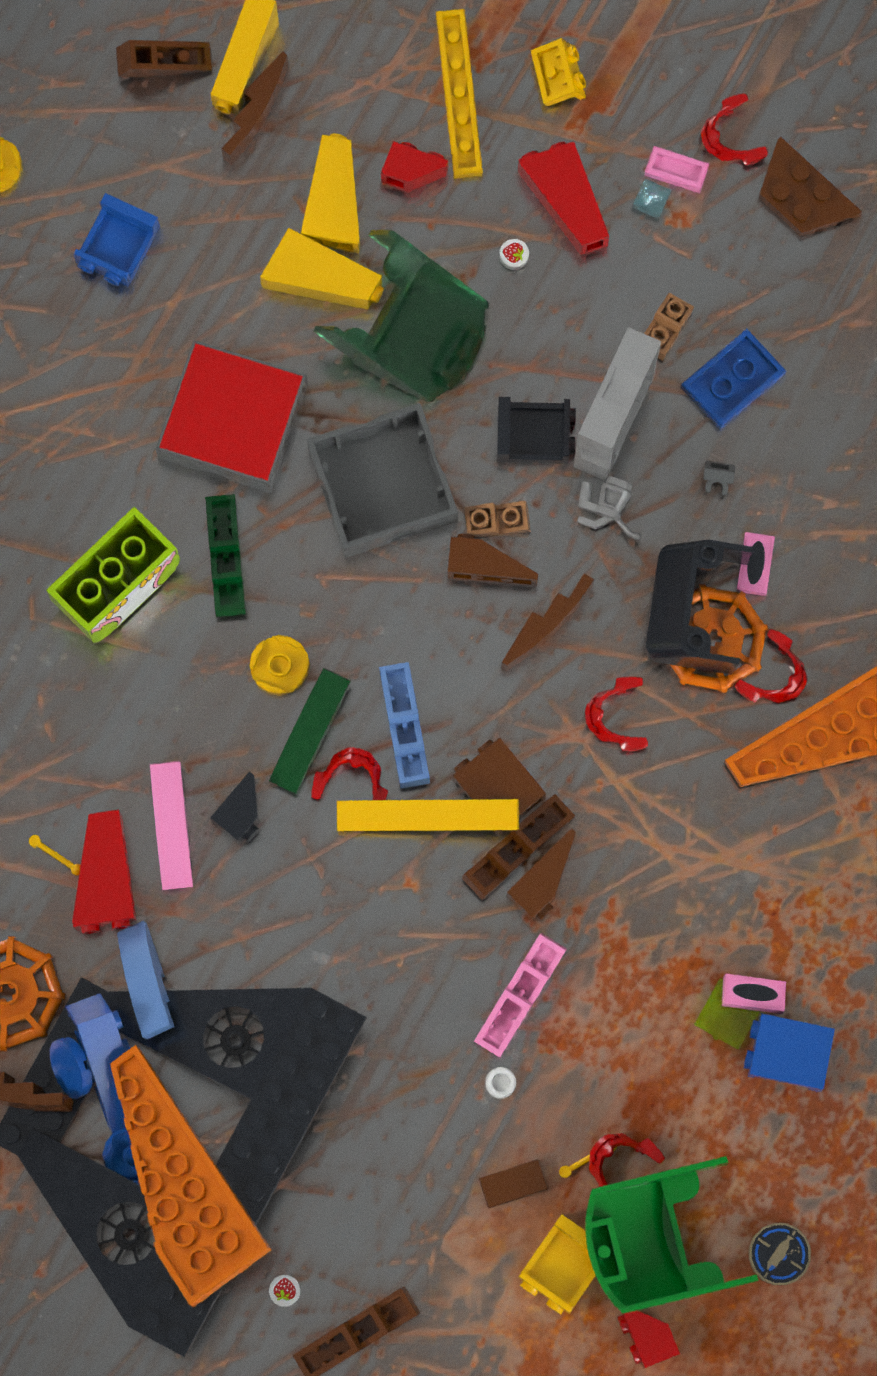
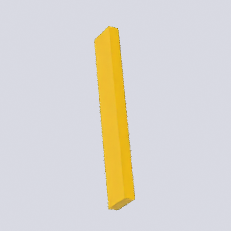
M465 9L436 11L453 177L456 179L483 176Z
M519 799L337 801V831L519 830Z

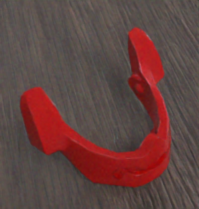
M746 93L736 94L722 100V110L708 118L701 130V138L706 150L721 161L742 160L744 165H753L768 155L765 146L744 151L727 148L719 141L720 132L715 130V125L719 118L732 115L734 109L748 101Z
M769 629L767 636L779 647L778 651L792 659L795 666V674L789 677L788 685L780 690H764L739 680L735 684L736 690L747 700L754 703L762 697L776 703L794 699L803 691L808 679L803 662L791 651L792 639L781 632Z
M617 678L614 688L597 693L586 705L585 719L588 728L601 741L619 743L621 750L625 752L638 751L648 747L647 738L618 735L605 728L602 723L604 711L601 709V705L610 695L625 694L628 689L642 686L643 678Z
M348 747L333 755L330 764L324 772H315L311 791V798L320 799L326 783H329L332 778L333 771L344 763H350L354 768L363 766L372 778L373 800L387 799L388 790L380 785L381 766L372 754L366 750Z
M623 1133L606 1134L596 1142L590 1151L589 1171L598 1182L599 1187L608 1185L603 1175L602 1165L606 1157H611L614 1154V1148L621 1145L635 1148L636 1152H639L641 1155L646 1154L658 1164L665 1160V1156L648 1138L642 1142H637Z

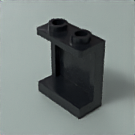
M499 397L497 462L568 464L569 454L575 455V437H570V426H575L576 408H570V399H564V403L511 402V397Z

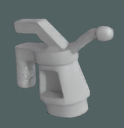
M608 476L606 483H603L601 486L597 505L591 503L593 483L581 482L578 507L597 514L602 518L593 521L579 516L577 523L596 530L616 521L628 536L635 540H640L641 534L632 532L621 519V512L632 496L630 491L633 485L627 481Z

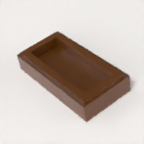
M538 1159L479 1178L488 1209L548 1189Z

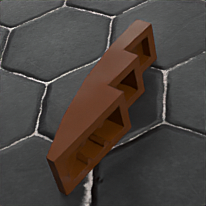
M284 51L244 91L245 103L247 105L233 119L234 131L236 133L221 148L223 159L231 166L251 144L266 121L280 93L288 69V57Z
M584 573L569 598L558 592L544 617L532 612L503 659L501 669L507 672L532 655L553 637L576 612L592 589L594 579Z
M554 794L519 824V830H512L508 836L488 851L484 858L462 876V879L483 900L574 819L575 815Z
M4 1071L0 1072V1104L36 1111L72 1112L73 1099L64 1093L44 1094V1089L34 1082L15 1083L14 1077Z
M405 1286L401 1287L292 1356L304 1376H320L420 1314V1311Z

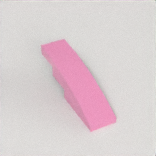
M181 762L150 764L162 890L193 887Z
M543 933L539 934L526 958L519 966L475 1038V1043L498 1057L502 1056L567 948Z

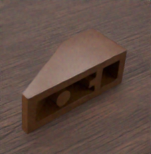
M128 40L116 48L118 77H156L212 71L210 42Z
M467 533L458 534L457 537L451 536L448 579L537 587L538 573L485 541L475 539L474 535Z
M572 828L507 891L506 897L531 922L537 917L543 920L554 908L551 903L554 901L576 835Z

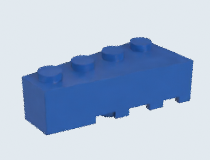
M99 993L65 1007L68 1016L71 1017L78 1029L74 1033L87 1056L85 1064L87 1069L90 1068L92 1072L93 1083H96L94 1089L107 1126L111 1133H114L125 1126V1116L121 1100L118 1099L110 1063L128 1051L130 1046L126 1038L121 1039L118 1029L123 1028L118 1011H111Z

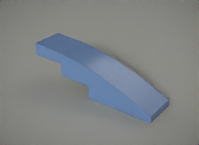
M409 662L379 667L400 789L430 784Z
M143 920L118 932L117 936L133 1009L142 1037L149 1039L173 1028L174 1024L167 1006L169 998L162 977L165 975L146 921Z

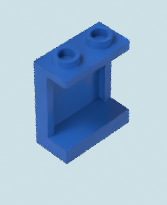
M105 193L100 202L101 211L81 249H76L73 255L78 264L77 266L84 272L89 274L96 272L103 275V278L112 285L119 286L122 284L129 287L160 228L157 216Z
M761 1014L759 1020H753L750 1038L755 1039L753 1051L747 1050L744 1068L749 1069L748 1077H759L807 1087L808 1090L816 1092L823 1091L835 1029Z

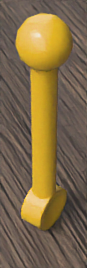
M32 835L29 838V844L32 847H39L71 869L73 875L80 874V864H73L42 843L39 836Z
M590 1154L570 1166H562L559 1169L560 1176L568 1178L572 1171L589 1162Z

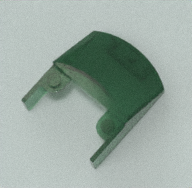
M371 230L368 236L389 251L383 263V271L385 276L395 284L393 291L369 333L360 328H348L343 332L335 326H316L313 332L353 360L351 363L425 402H433L446 390H451L462 379L473 363L485 335V309H489V302L393 230Z

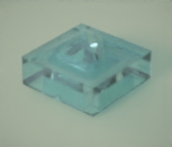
M644 179L632 207L659 219L672 190Z

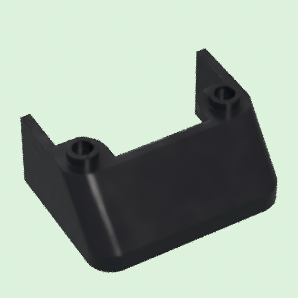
M699 540L669 544L661 549L657 557L644 646L645 653L650 660L669 665L729 675L733 674L739 665L740 658L710 653L711 638L709 634L702 628L689 626L697 569L713 570L722 561L747 565L755 552V547L715 540Z

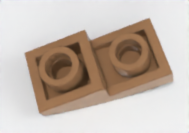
M668 293L644 333L662 341L658 359L661 361L668 354L694 310V306L671 293Z
M526 501L501 505L488 503L464 507L467 534H472L475 537L531 532Z

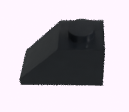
M250 771L210 817L211 822L239 846L244 840L247 843L251 841L259 831L257 827L259 824L256 780Z

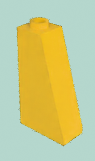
M245 0L211 91L212 105L222 113L231 114L232 112L238 115L244 106V91L254 82L279 26L277 2L275 0Z
M340 134L322 135L301 234L327 248L359 254L360 237L351 140Z
M290 228L287 229L260 276L261 287L268 290L369 310L373 302L378 303L384 292L381 275Z

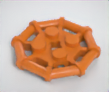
M705 583L699 584V588L694 590L692 605L701 600L703 609L690 617L689 626L702 628L709 635L711 632H716L717 636L721 638V642H716L714 646H711L710 653L740 658L739 662L744 665L736 669L732 675L724 676L723 673L716 672L717 678L695 674L694 671L696 669L693 668L687 669L686 667L670 665L679 677V683L684 686L689 684L726 693L727 689L735 685L739 680H743L750 674L760 671L762 668L760 662L765 637L769 628L767 624L762 622L745 597L746 593L708 587ZM708 599L732 603L728 611L712 608L709 606ZM738 608L751 625V628L743 629L739 620L733 615ZM753 636L750 656L747 657L741 653L744 637Z
M8 936V939L0 942V954L6 953V961L0 962V993L3 992V986L8 985L10 989L16 990V994L12 995L11 1001L7 1002L5 998L0 999L1 1052H7L8 1048L39 1037L45 1038L48 1035L46 1032L66 993L62 992L52 962L53 956L50 953L45 954L16 940L15 936ZM14 953L36 963L29 969L13 962ZM40 969L43 971L49 992L39 991L34 975ZM39 999H49L38 1022H36L31 1015L36 1009ZM27 1020L32 1026L31 1028L8 1035L10 1025Z

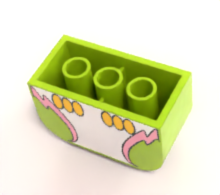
M133 507L46 591L51 601L93 643H96L106 638L172 575L180 562L177 548L142 513Z

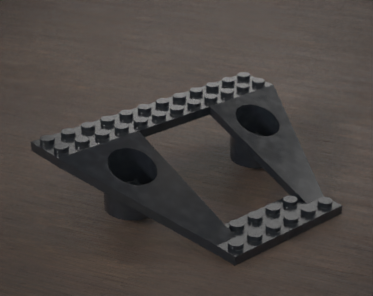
M81 977L65 1006L100 993L111 1011H118L123 1028L118 1029L119 1034L121 1033L250 1099L216 1166L254 1224L257 1225L365 1024L367 1017L313 988L166 990L169 998L167 1006L174 1027L154 1037L145 1039L142 1037L129 991H106ZM66 1007L61 1012L23 1083L34 1082L44 1089V1094L64 1093L67 1095L58 1084L50 1061V1048L55 1040L70 1037L78 1043L74 1033L78 1029L71 1017L68 1016ZM241 1012L248 1015L242 1026L232 1024L230 1013ZM226 1015L229 1027L225 1028L223 1032L212 1026L217 1019ZM253 1016L262 1024L263 1030L249 1034L245 1028ZM209 1029L221 1035L220 1044L207 1047L206 1039ZM239 1035L241 1037L240 1044L233 1046L229 1041L230 1038H236ZM264 1035L260 1051L250 1047L252 1038ZM222 1048L226 1055L222 1063L218 1065L210 1058L208 1052ZM248 1050L257 1054L252 1061L244 1064L242 1055ZM231 1055L239 1056L241 1066L225 1067ZM87 1095L77 1099L72 1098V1112L36 1111L9 1107L0 1122V1147L18 1156L127 1326L175 1353L186 1357L223 1286L195 1307L190 1306L157 1255L155 1245L153 1246L144 1241L145 1233L152 1231V1226L144 1228L140 1223L147 1210L140 1185L61 1143ZM136 1204L143 1207L136 1220L128 1219L125 1205ZM121 1208L124 1220L117 1226L106 1220L112 1211ZM104 1223L115 1228L114 1238L101 1241V1231ZM133 1229L135 1237L133 1240L127 1241L124 1233L126 1230L131 1231ZM116 1242L121 1247L114 1261L107 1256L103 1245ZM142 1244L152 1248L144 1259L139 1260L137 1248ZM125 1250H133L135 1264H118Z

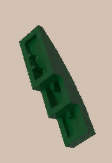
M235 494L205 497L216 617L246 614Z
M323 668L269 779L270 782L295 794L299 792L308 769L314 762L323 739L330 730L351 680Z

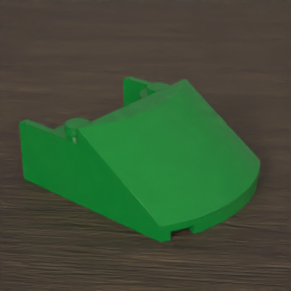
M727 1156L592 1189L585 1220L589 1258L603 1291L622 1314L759 1281L756 1274L725 1282L721 1269L715 1263L701 1262L689 1266L687 1263L673 1204L694 1198L700 1188L697 1172L727 1165Z

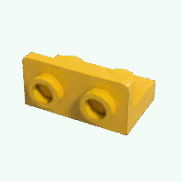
M560 38L531 50L543 104L549 107L571 97H576L579 100L586 98L584 92L586 81L583 74L579 71L577 62L580 60V57L574 45Z

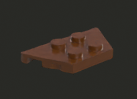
M781 136L778 138L759 198L801 237L814 233L817 229H827L836 226L839 222L851 218L855 220L861 216L862 211Z

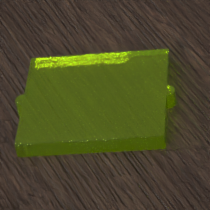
M720 978L694 1025L711 1034L714 1040L719 1039L738 1050L749 1032L753 1020L756 1019L760 1011L722 1006L723 979Z

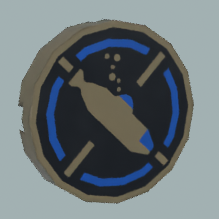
M772 1223L762 1227L753 1236L749 1245V1261L753 1272L762 1281L771 1285H788L798 1281L806 1273L811 1262V1248L806 1236L798 1228L787 1223Z

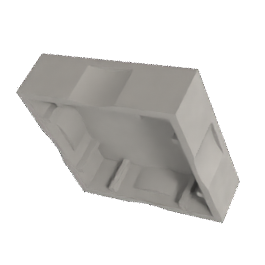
M627 328L578 433L573 467L604 481L607 480L654 379L662 341L632 328Z

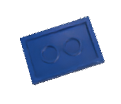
M745 329L685 380L680 388L721 430L786 374V370L748 329Z

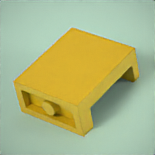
M561 1214L518 1276L522 1280L520 1286L533 1296H536L538 1292L548 1299L546 1305L560 1315L563 1311L570 1314L596 1276L589 1258L585 1230Z

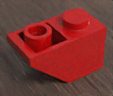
M393 141L381 171V183L411 192L445 177L448 173V160L437 152L430 151L426 153L417 150V147L411 143L401 142L400 144Z
M638 1310L617 1317L623 1334L629 1333L634 1345L629 1346L635 1364L641 1363L643 1368H647L680 1354L667 1323Z

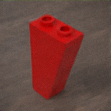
M574 141L567 144L566 142H558L552 145L549 150L543 152L531 151L524 154L521 159H518V172L580 255L608 246L609 234Z
M119 809L88 815L72 919L74 929L76 931L81 930V933L84 935L100 932L99 927L112 926V930L129 928L131 922H137L123 820Z

